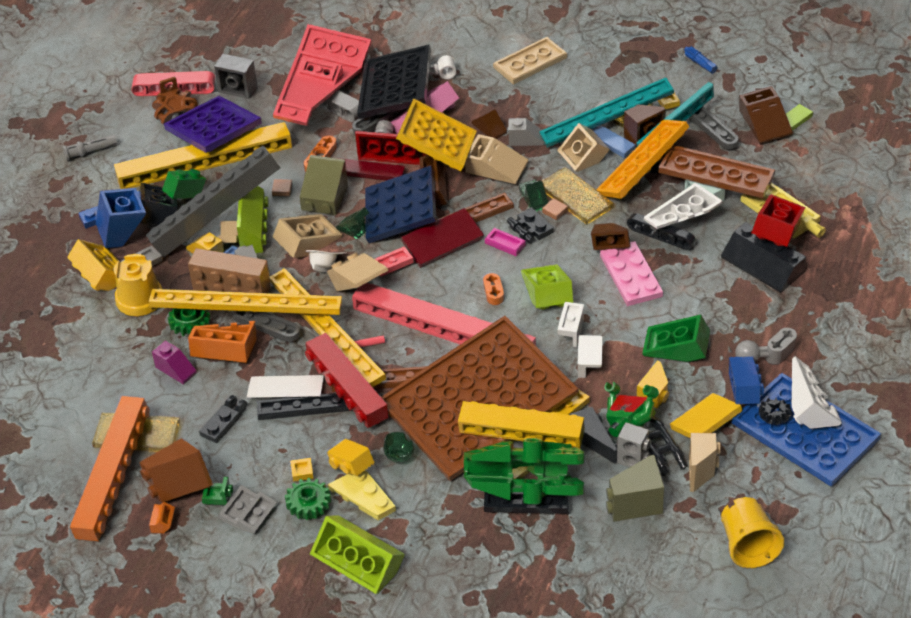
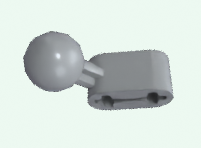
M783 328L769 340L767 346L761 347L754 341H741L735 349V356H753L754 362L759 357H765L766 361L770 364H780L793 352L797 333L792 328Z

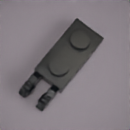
M234 395L229 396L225 404L199 431L200 436L218 443L240 418V415L247 407V401L242 399L236 404L237 397Z

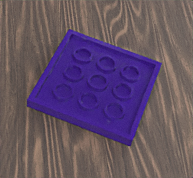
M217 96L164 123V128L166 131L207 153L241 136L243 133L253 130L256 126L262 124L261 117L221 96Z

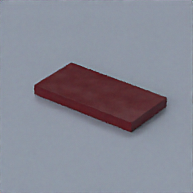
M463 208L402 236L401 241L421 268L483 239L484 234L468 211Z

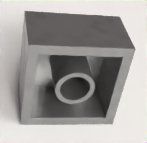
M222 54L214 65L219 93L250 99L258 87L254 60Z

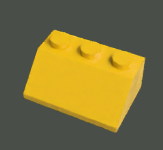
M78 239L67 257L72 262V266L82 273L81 276L91 283L90 286L97 291H110L116 288L114 266L118 259L105 246Z

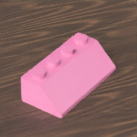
M447 81L427 93L426 105L444 114L443 111L445 109L448 111L456 105L454 102L459 97ZM409 108L390 122L394 127V133H399Z

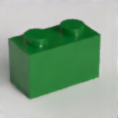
M195 169L168 171L162 191L172 199L194 198L202 192L206 178Z

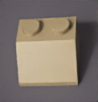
M578 123L557 151L578 172L600 163L610 149L592 129Z
M691 433L689 452L690 492L696 491L714 477L715 468H719V455L716 454H720V442H716V433Z

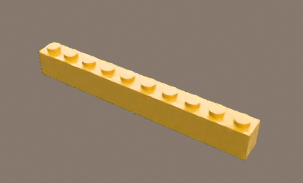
M282 122L247 131L226 144L218 146L211 152L205 153L197 147L190 145L114 164L120 189L139 187L140 183L151 184L165 180L168 171H176L178 169L183 171L190 169L202 171L242 161L262 146L269 153L292 148L291 136L286 123Z

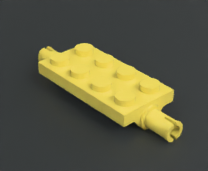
M772 182L764 198L747 194L741 195V202L759 213L770 194L806 207L799 227L792 237L794 239L807 230L818 238L823 236L826 231L825 227L818 224L820 222V215Z

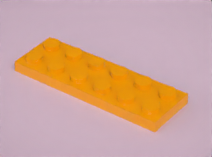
M662 120L596 189L599 196L624 198L628 191L637 185L640 179L651 170V167L661 160L665 152L671 149L674 143L685 134V131L689 128L687 122Z

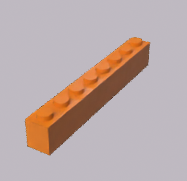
M122 396L70 525L75 539L99 542L101 534L105 532L107 518L112 513V505L114 500L118 498L119 487L124 482L127 466H130L132 453L137 448V440L143 432L146 418L149 417L150 409L144 398Z

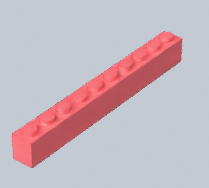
M370 283L359 286L352 295L354 310L457 344H462L492 324L476 317ZM524 334L536 346V337Z

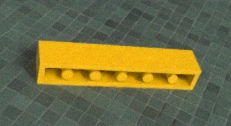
M463 401L458 419L460 433L523 441L527 438H538L545 442L572 444V448L578 447L579 449L581 448L585 430L584 417L577 415L541 412L535 409L526 410L517 407H503L496 404L488 405L475 401Z

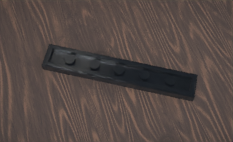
M336 393L257 401L258 420L353 411L348 409L345 400L342 397L339 398Z

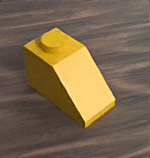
M210 232L199 237L186 247L191 253H194L196 248L224 252L222 240Z
M658 360L637 385L638 397H648L643 394L645 385L654 386L658 389L659 395L653 399L655 408H658L662 402L665 403L669 396L668 381L662 364Z

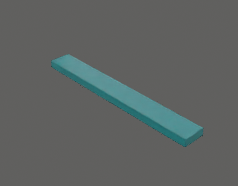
M667 77L541 130L539 134L548 148L566 140L578 123L590 129L623 116L624 111L637 105H648L674 94V89Z

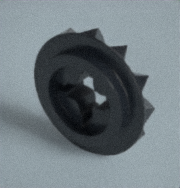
M777 397L774 400L768 398L766 402L762 401L759 407L761 419L773 425L787 422L792 414L790 404H786L785 399L778 400ZM779 408V411L772 412V409Z

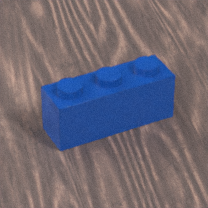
M753 356L729 357V378L735 404H760V396L764 395V386L761 383L758 364H755Z

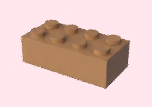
M196 248L188 263L192 287L195 291L268 294L271 288L267 260Z

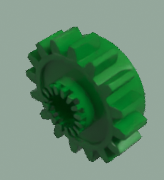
M173 308L172 312H169L168 317L170 330H175V334L181 332L182 336L190 335L194 326L210 325L209 321H211L210 312L204 309Z
M310 478L307 479V482L299 479L298 485L293 482L292 488H287V494L285 495L286 508L290 510L291 515L295 514L298 519H316L324 514L325 509H329V503H331L330 490L326 488L324 482L319 484V479H315L314 482H311Z

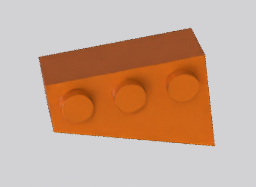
M249 321L248 325H237L236 322L226 327H219L218 324L194 326L188 337L190 356L247 363L257 340L255 321Z

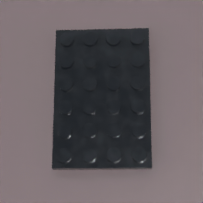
M429 44L365 60L357 111L359 119L371 118L379 114L385 115L396 110H405L410 107L413 99L426 104L431 58Z

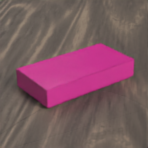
M496 228L485 238V244L517 256L526 246L525 240Z

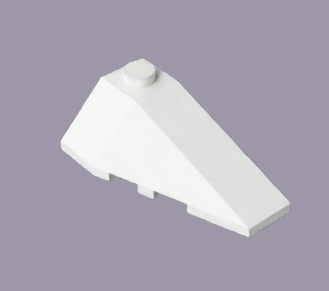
M694 183L644 216V220L656 229L708 213L721 205L722 200L697 183Z

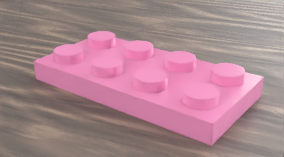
M631 242V247L600 250V257L627 306L663 297V291L636 242Z

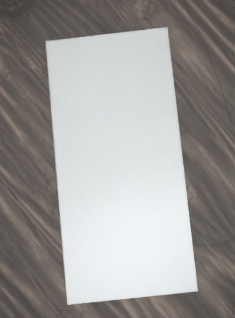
M324 375L251 377L247 398L320 396Z

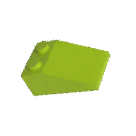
M558 264L521 270L531 302L536 308L548 309L549 306L554 305L562 307L565 302L573 303L572 281Z

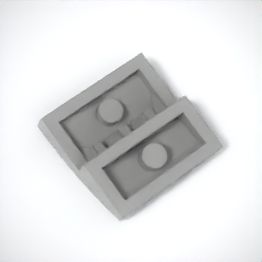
M241 485L221 510L218 519L233 527L255 534L275 507L277 501L260 491L256 494Z

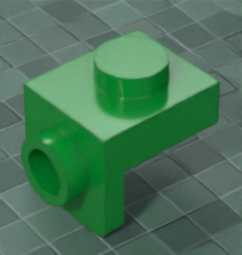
M224 477L223 483H213L212 486L204 488L202 503L226 505L229 497L233 495V485L230 484L229 477Z

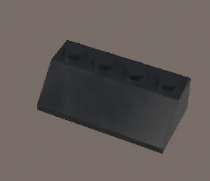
M745 222L733 232L721 254V258L782 293L804 273L806 256L788 246H778L773 241L756 237L755 234L751 233L754 226Z

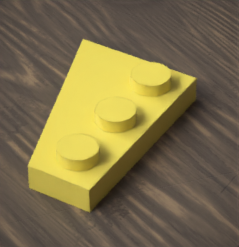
M366 470L362 471L358 476L349 473L327 485L332 493H338L342 496V499L356 504L360 510L378 521L396 511L393 502Z

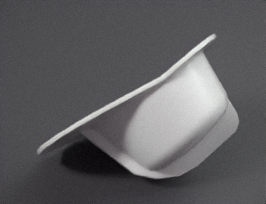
M306 250L309 253L310 265H312L313 270L319 272L330 270L332 268L331 265L336 261L337 255L347 253Z

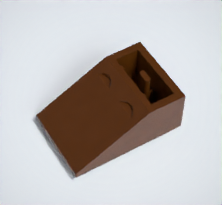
M772 86L739 95V111L760 144L793 134L780 98Z

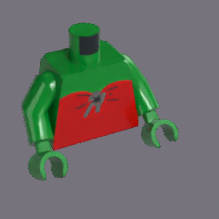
M606 382L605 390L610 393L606 418L610 424L608 431L612 436L618 437L625 422L642 427L656 414L653 408L655 403L653 399L659 395V391L654 386H644L643 394L648 397L619 395L616 398V395L620 392V386L613 382L612 387V384Z

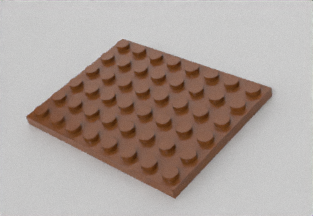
M504 315L381 396V398L387 404L388 414L445 477L451 481L464 472V452L503 441H510V439L460 433L458 419L463 401H475L481 404H496L498 406L517 407L526 410L535 409L550 413L579 394V389Z

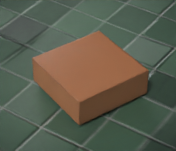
M274 179L272 196H290L292 180Z
M554 198L542 208L543 214L555 220H558L568 211L567 205Z

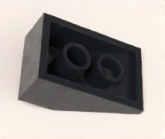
M140 183L139 197L146 211L140 223L147 225L150 223L161 224L168 216L177 211V199H172L162 191L163 187Z

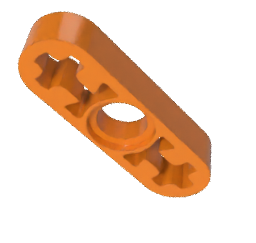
M328 135L321 138L304 161L305 172L310 155L323 153V157H330L337 148L335 137Z

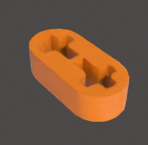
M489 273L483 278L486 298L491 305H499L504 301L501 279L499 275Z

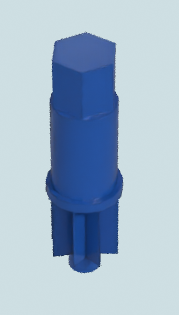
M692 46L684 48L685 55L693 62H696L711 74L716 72L717 65L702 55L701 52Z

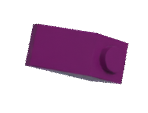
M166 340L152 351L155 368L183 385L197 373L182 351Z

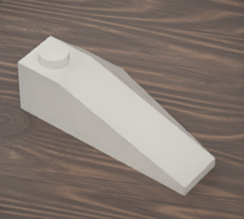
M795 356L792 358V409L795 414L794 419L799 424H805L810 429L839 426L842 423L835 407L833 405L829 407L826 402L828 396L818 386L819 382L808 365Z

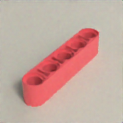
M210 71L136 74L133 77L131 91L136 96H157L160 93L159 82L175 76L177 87L181 88V91L185 92L187 90L191 94H209L214 91L215 74ZM172 82L165 84L164 87L170 88Z

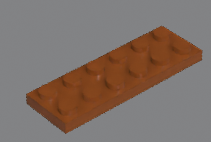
M673 145L664 156L659 166V173L764 198L774 178L775 169Z

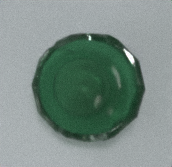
M403 432L389 433L384 438L383 452L389 460L403 463L408 461L414 454L413 441H408Z

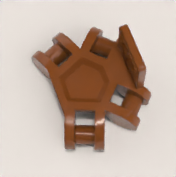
M175 76L159 82L160 93L156 96L157 100L152 103V107L156 110L154 118L160 119L163 125L170 121L174 114L182 111L186 113L198 106V101L190 97V91L186 90L183 92L181 88L177 87ZM172 82L170 88L164 87L165 84Z

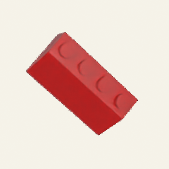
M355 132L358 160L420 165L419 158L427 154L401 143L396 139L398 134Z

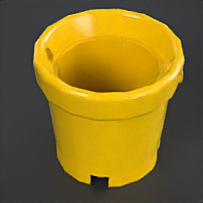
M141 254L124 256V261L121 263L118 260L114 266L117 287L115 302L117 308L128 316L136 317L148 315L156 311L158 308L149 307L152 289L163 288L156 279L151 261L146 260V257Z
M743 497L734 500L735 505L730 509L727 505L721 513V521L729 541L728 550L731 559L736 565L751 569L762 567L772 562L780 555L784 548V536L777 525L771 523L761 504H758L756 499Z

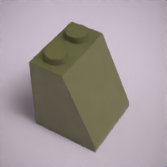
M310 155L300 193L301 210L331 215L337 214L348 188L344 159Z
M654 455L648 456L609 479V488H606L608 499L606 501L607 513L612 515L613 522L663 514L664 485Z

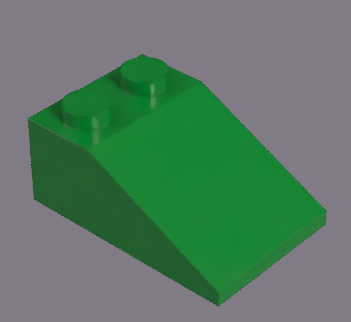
M701 314L649 326L642 354L647 357L686 362L706 358L710 329Z

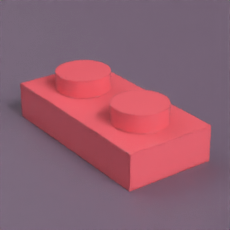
M405 247L375 259L389 270L381 274L380 277L414 263L412 255Z

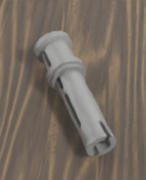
M113 134L84 143L78 141L74 145H63L62 149L65 159L68 161L76 156L83 157L85 153L116 146L117 142Z

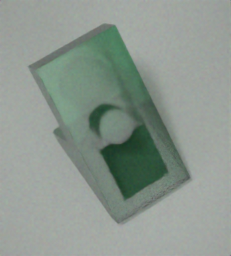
M535 179L519 184V190L529 208L532 207L535 211H538L548 204L542 181H536Z
M364 207L346 216L336 226L337 230L359 239L366 232L364 217L369 213L368 210Z

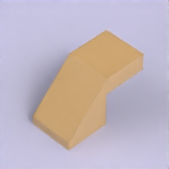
M220 221L221 236H218V238L223 243H239L237 221Z

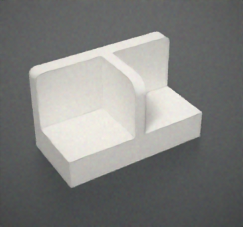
M565 302L557 329V335L573 337V347H577L582 330L584 304Z
M579 335L578 378H586V367H602V336Z

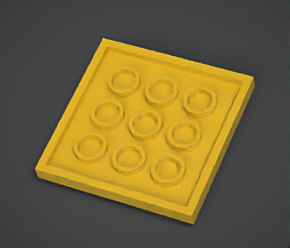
M413 99L396 139L405 145L417 149L421 153L433 157L437 161L449 165L453 169L461 171L477 130Z

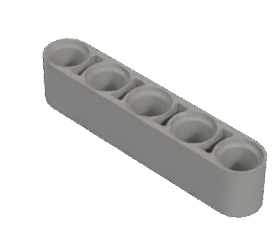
M339 90L319 105V107L349 122H354L359 118L357 114L359 100Z

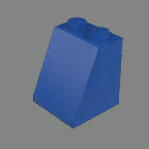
M136 188L100 191L96 226L105 248L124 246L144 218L146 211Z

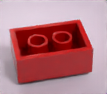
M770 194L757 215L751 233L760 239H768L778 246L787 247L799 227L806 207Z

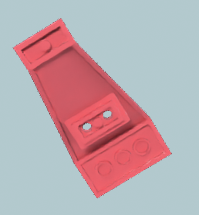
M308 24L278 99L273 117L307 126L312 111L362 71L372 44L371 39Z

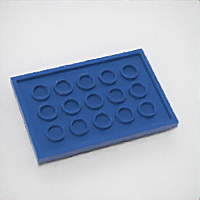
M783 373L764 388V395L760 396V404H747L739 414L732 418L733 425L831 487L881 438L880 432L827 400L826 402L829 407L833 405L842 423L839 426L810 429L805 424H799L794 419L795 414L792 409V379ZM776 397L780 401L785 399L786 404H790L792 411L790 419L780 425H773L763 421L759 416V407L762 401L766 402L768 398L774 400ZM779 408L772 409V412L779 411Z

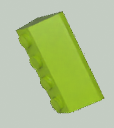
M260 186L255 187L238 200L237 233L240 247L253 245L255 253H263V246L267 245V237L264 232H267V221L265 220H268V210L266 207H269L268 196H265L264 189Z
M339 515L325 517L310 552V555L375 594H378L397 574L405 556L401 551Z

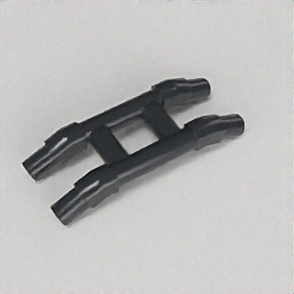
M653 416L649 422L656 430L649 432L648 439L654 440L662 437L666 444L656 448L651 441L648 451L651 455L655 456L661 475L666 476L670 474L666 462L661 455L669 451L673 454L681 470L687 468L688 464L682 450L664 427L663 422Z

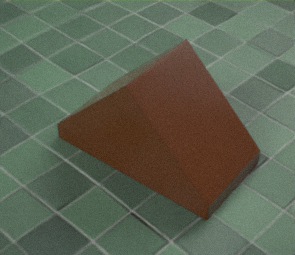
M496 109L471 121L486 136L498 139L507 134V130Z

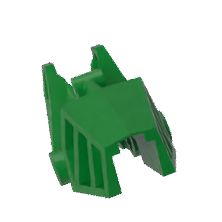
M527 438L523 440V448H513L514 441H503L464 452V477L474 489L507 500H511L513 492H523V503L540 504L542 503V497L548 494L568 496L584 494V482L578 478H571L568 471V465L584 463V451L578 447L572 448V444L545 442L538 438ZM527 467V470L538 476V479H513L512 469Z

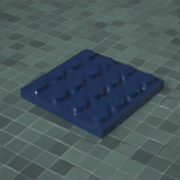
M432 166L421 168L365 188L366 240L368 243L436 221L435 181Z

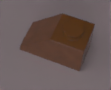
M614 223L595 224L591 231L594 250L631 247L629 232L625 227Z

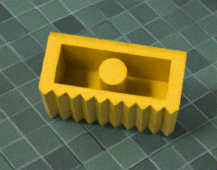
M344 439L327 452L331 467L333 469H341L345 474L350 473L358 476L362 471L364 472L365 469L371 467V464L374 465L369 448L358 443L356 444V442Z

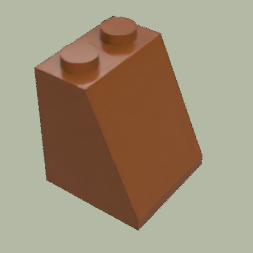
M182 438L139 462L142 468L140 473L149 484L147 488L152 498H157L161 502L213 485L200 450Z

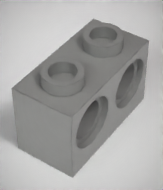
M625 422L618 435V464L631 467L650 456L648 449L651 439H648V429Z

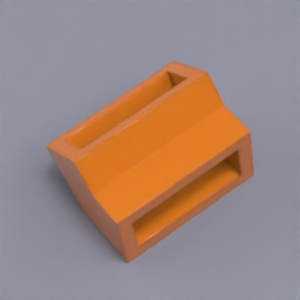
M163 502L161 505L154 504L149 524L151 533L164 534L170 528L175 509L174 506Z

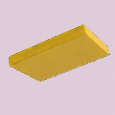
M712 393L671 422L670 427L671 430L689 438L691 433H713L742 411V407L740 404H735L731 400Z

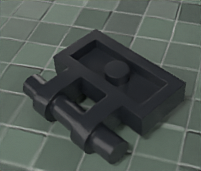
M532 207L518 214L517 220H514L512 217L507 219L509 227L514 232H518L520 238L528 243L534 241V236L541 240L554 233V227Z

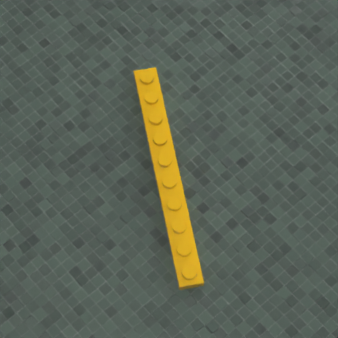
M285 268L270 276L271 284L281 294L310 295ZM299 313L319 335L327 333L372 387L386 380L385 373L329 314Z
M152 289L149 298V307L340 315L342 296Z

